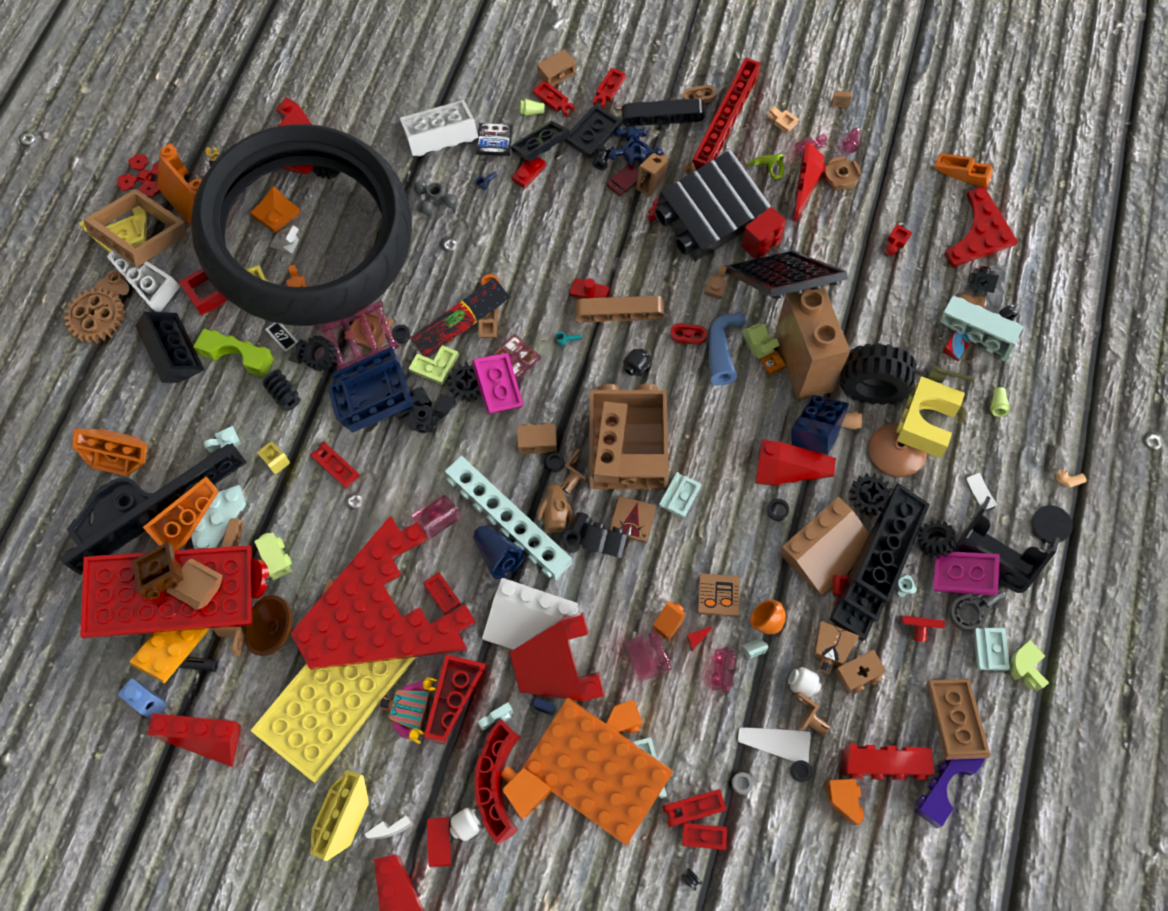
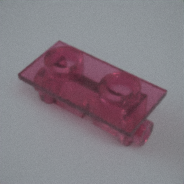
M728 647L718 649L714 655L715 667L711 677L712 690L722 689L723 692H730V689L733 687L734 674L728 673L727 669L734 670L736 655L734 654L735 651L728 650Z

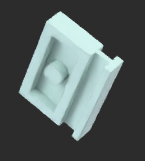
M676 472L659 503V507H663L684 519L702 484Z
M1005 628L974 629L977 670L1008 671L1010 664Z

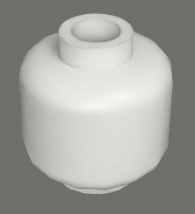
M804 667L794 669L788 679L792 692H801L808 698L813 694L816 695L821 688L818 674Z
M464 808L451 818V834L456 839L460 838L462 841H468L481 831V824L483 823L481 815L476 809Z

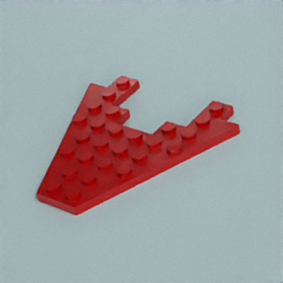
M392 516L388 517L291 632L310 670L467 650L459 632L474 625L476 621L466 604L429 624L420 607L402 617L384 586L401 576L393 559L427 541V537L418 522L400 531Z

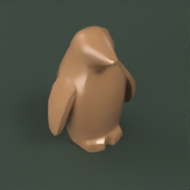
M557 483L549 484L546 497L537 509V520L540 521L543 515L544 532L559 534L565 531L566 520H568L570 525L573 521L571 506L567 502L561 485Z

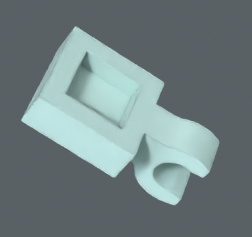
M233 426L216 433L217 439H209L203 442L209 453H213L227 444L233 443L235 447L241 444Z

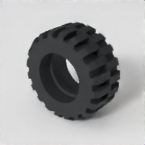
M881 343L859 345L850 350L840 375V386L847 396L854 400L857 399L859 402H868L874 405L895 404L897 401H904L905 398L907 399L914 392L917 364L913 356L908 351H903L900 347H893L889 344L881 345Z

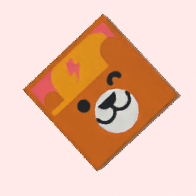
M774 351L760 359L768 375L774 374L786 367L778 351Z

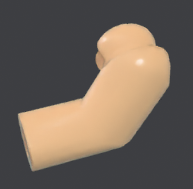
M1059 470L1056 480L1058 483L1072 488L1085 483L1086 477L1084 474L1071 477L1066 470Z

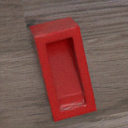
M711 626L687 635L692 652L711 632Z

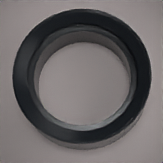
M774 499L769 503L767 514L772 520L782 521L788 516L789 505L786 501ZM774 504L783 505L785 514L781 516L774 515L771 511V506Z

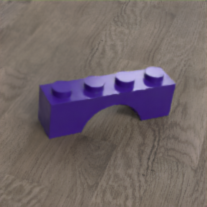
M986 758L952 759L948 761L945 759L938 768L941 772L937 778L933 777L928 783L927 788L929 790L926 795L922 794L915 805L918 807L915 813L935 828L942 827L954 809L947 796V787L950 779L956 774L969 776L976 774Z

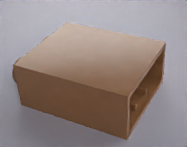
M822 285L821 289L817 290L804 289V292L800 294H785L774 338L778 340L780 345L777 348L786 364L785 369L798 401L811 398L813 395L819 396L833 392L850 353L849 346L824 285Z

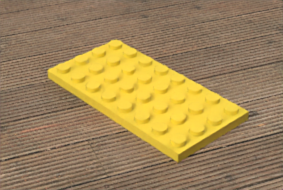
M417 657L310 670L306 663L250 731L310 780L317 783L381 703L382 698L389 693Z

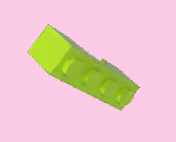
M203 329L194 345V349L200 356L214 361L225 354H239L243 357V365L247 372L265 378L274 361L269 349L262 346L260 348L256 347L248 341H239L231 335H221V333L213 329L211 331Z

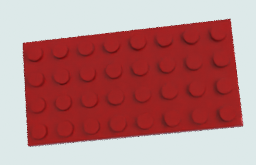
M251 545L174 551L175 560L181 565V568L192 558L223 575L220 588L207 606L197 610L167 593V589L160 592L158 598L148 600L138 593L132 561L146 553L84 557L80 637L82 639L253 625Z

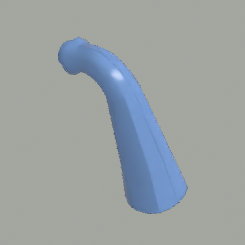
M741 312L721 315L714 320L709 335V366L711 383L713 385H727L737 379V372L730 355L724 331L729 326L740 328L746 325L745 314H741Z

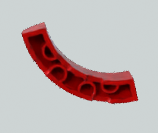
M502 719L496 723L485 740L486 743L477 760L474 779L476 804L479 808L483 825L496 844L507 841L518 831L505 807L502 793L503 778L500 774L504 771L507 759L521 736Z

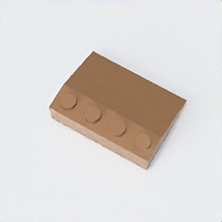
M837 497L783 545L779 554L822 597L833 587V575H846L853 568L869 536V532L854 511L841 498Z

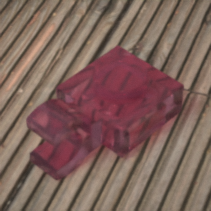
M825 134L818 136L814 141L809 137L797 142L795 148L802 158L806 142L811 143L819 151V148L827 145L825 141L828 138Z

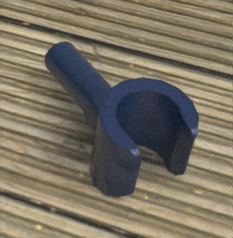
M493 172L486 178L480 176L475 182L477 185L482 183L480 188L485 190L488 186L487 183L498 174Z

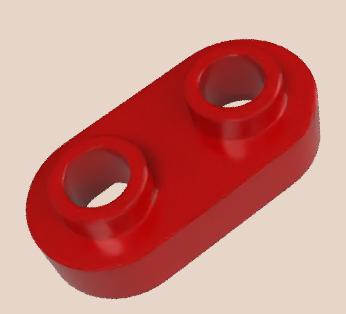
M678 323L672 326L670 337L676 343L701 345L706 341L707 330L700 325Z

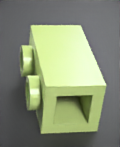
M272 532L263 534L259 539L255 540L260 556L268 566L269 576L273 580L292 572L290 568L292 561L288 554H284L283 548H285L281 537L277 538Z

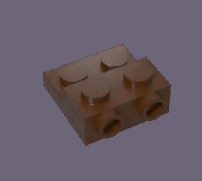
M169 542L132 561L137 591L147 600L158 598L160 592L176 588L178 583L183 580L181 565L175 560L173 546Z

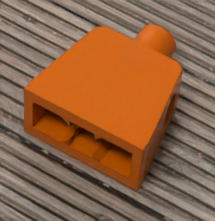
M508 766L500 774L508 783L502 790L523 821L551 793L552 789L525 768L517 774Z

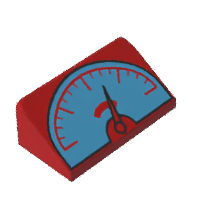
M955 330L942 353L959 362L971 343L967 334H960Z

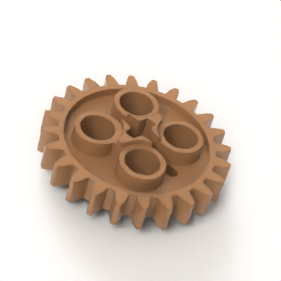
M91 287L90 292L84 289V295L77 293V299L71 298L74 303L67 304L70 310L64 311L68 315L64 317L66 321L65 326L81 342L86 340L90 344L93 340L97 344L99 338L103 341L106 340L105 336L107 335L112 338L111 332L118 333L116 327H122L119 321L125 320L122 315L126 312L122 309L124 305L121 299L107 288L103 291L99 287L96 291Z

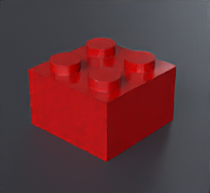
M769 207L745 227L741 247L754 259L761 256L764 257L773 246H778L781 243L786 219L772 207Z

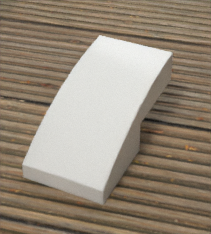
M404 816L390 827L386 822L382 821L365 833V836L370 840L387 838L408 829L414 824L408 816Z

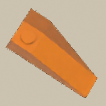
M205 477L143 526V528L159 546L169 542L173 546L174 551L179 550L187 543L219 493L218 489Z

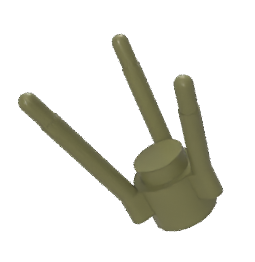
M936 365L933 366L928 379L938 383L939 381L943 383L946 375L970 381L976 380L973 377L948 371Z

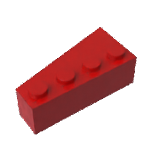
M445 655L424 740L445 745L480 680L486 664Z

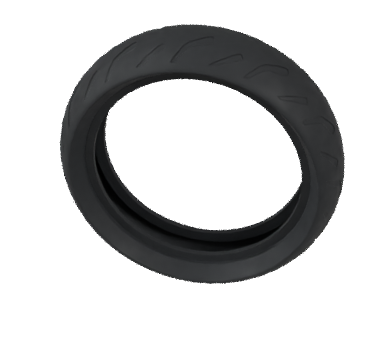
M291 124L265 129L240 140L226 150L212 164L203 177L194 199L191 232L194 249L203 271L217 290L230 302L245 312L270 322L293 326H313L331 323L354 315L376 301L390 287L403 267L409 251L412 234V215L409 200L399 177L390 164L371 146L350 134L334 128L320 125ZM315 165L340 171L359 182L374 198L381 212L382 223L379 237L369 255L351 272L331 282L309 287H289L273 284L245 270L232 257L226 247V222L238 196L260 177L289 166Z

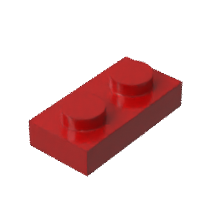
M539 157L531 161L526 160L511 176L512 181L526 189L546 168V162Z
M683 823L682 847L726 850L727 827Z

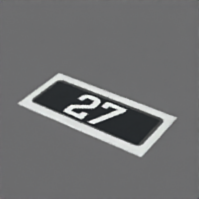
M273 323L265 329L285 352L298 342L283 324Z

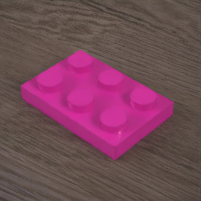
M508 353L478 358L472 361L487 415L524 406Z
M947 552L946 557H943V554L940 555V558L936 557L933 590L936 592L998 596L999 554L952 552L949 554Z

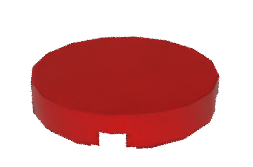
M252 559V599H259L265 593L268 584L265 583L266 578L269 576L268 566L265 561L259 559Z

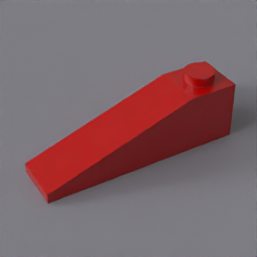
M806 142L801 161L793 221H797L820 181L821 174H825L826 163H823L824 155L809 142Z
M762 439L759 447L755 483L778 486L789 482L798 483L802 480L834 477L836 458L783 442Z

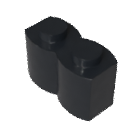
M594 522L593 525H588L583 548L622 558L628 534L624 533L622 528L613 527L610 530L605 528V524Z

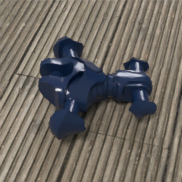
M630 126L627 129L617 127L615 135L617 137L627 136V143L622 145L621 149H615L612 146L608 158L615 161L617 156H623L628 165L633 166L634 160H639L641 165L649 155L655 153L661 156L664 155V152L659 146L657 149L649 148L646 143L639 140V136L645 137L648 134V130L645 127L643 129H637L634 126Z

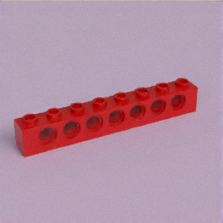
M745 57L692 159L696 170L718 157L759 77L760 62Z

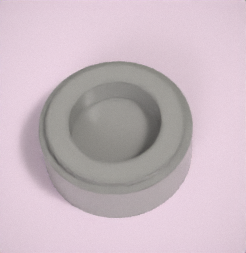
M737 773L731 781L732 789L739 795H746L753 788V779L747 773Z

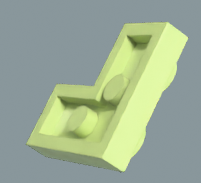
M442 345L434 360L416 354L409 367V372L443 385L459 353Z

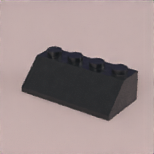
M143 312L135 327L162 383H179L204 370L177 313Z

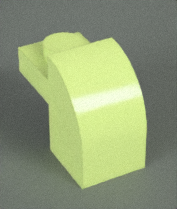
M757 323L742 330L749 349L758 359L774 352V348L780 346L776 338L769 337L765 324Z
M1031 640L1011 656L1009 670L1015 681L1023 677L1025 684L1037 692L1049 682L1034 667L1045 655Z

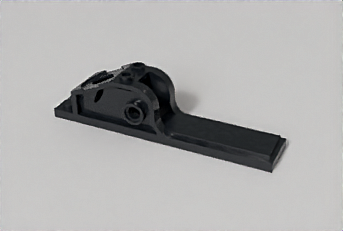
M231 443L214 452L154 493L145 492L135 481L129 478H117L100 486L85 503L87 505L77 519L74 518L67 528L77 546L67 550L60 557V560L77 574H83L84 557L111 555L144 533L146 530L143 526L202 479L207 477L215 485L247 463L234 444ZM93 511L94 519L93 523L90 524V517Z

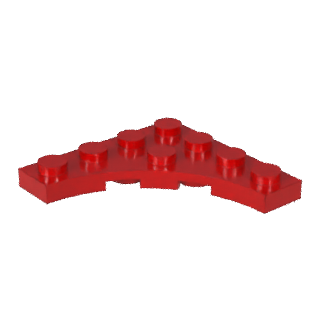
M984 186L970 190L966 195L974 215L973 223L967 236L944 253L952 268L1010 248L1018 243V240Z

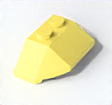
M346 770L343 776L330 787L312 827L311 855L328 861L351 845L369 804L363 775Z

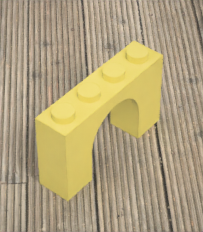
M921 376L919 382H915L913 396L910 395L905 406H908V409H904L901 419L904 421H900L896 432L899 433L897 441L942 458L949 445L952 433L929 424L922 418L919 411L931 409L954 418L961 407L965 393Z

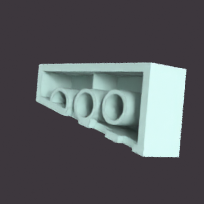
M954 295L940 320L941 323L952 330H957L960 334H967L969 340L973 343L979 342L986 346L985 350L991 354L996 352L1004 362H1006L1024 326L1019 325L1015 321H1010L997 313H992L979 305H974Z

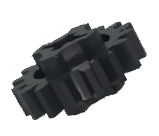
M465 362L464 366H461L459 363L458 369L452 368L453 374H448L450 379L447 380L450 393L453 392L455 398L459 396L460 401L467 398V401L470 402L471 397L477 400V395H481L473 365L469 366Z
M866 473L864 479L858 476L857 481L852 483V487L849 490V493L852 494L849 499L855 500L853 507L859 506V512L866 510V515H869L871 511L874 515H877L879 511H882L890 493L893 491L892 488H887L889 481L884 483L882 481L883 476L878 479L876 478V473L872 477H869V474Z

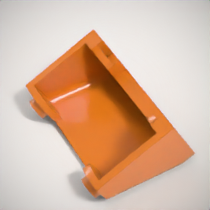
M169 143L159 152L157 187L187 224L191 226L194 199L202 179H195L190 183L185 181L184 176L185 174L188 175L189 172L179 158L176 148Z

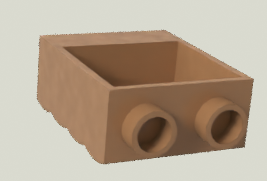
M604 384L599 386L597 390H590V489H667L669 477L667 390H658V387L653 384H641L635 390H620V387L617 385ZM604 401L627 404L618 484L594 481V474H591L592 462H596V456H593L594 444H598L599 438H596L597 426H601V420H598L599 408H603ZM614 422L607 423L608 426L616 425ZM606 440L604 443L610 445L614 442L612 440ZM604 458L601 461L604 463L611 462V459Z

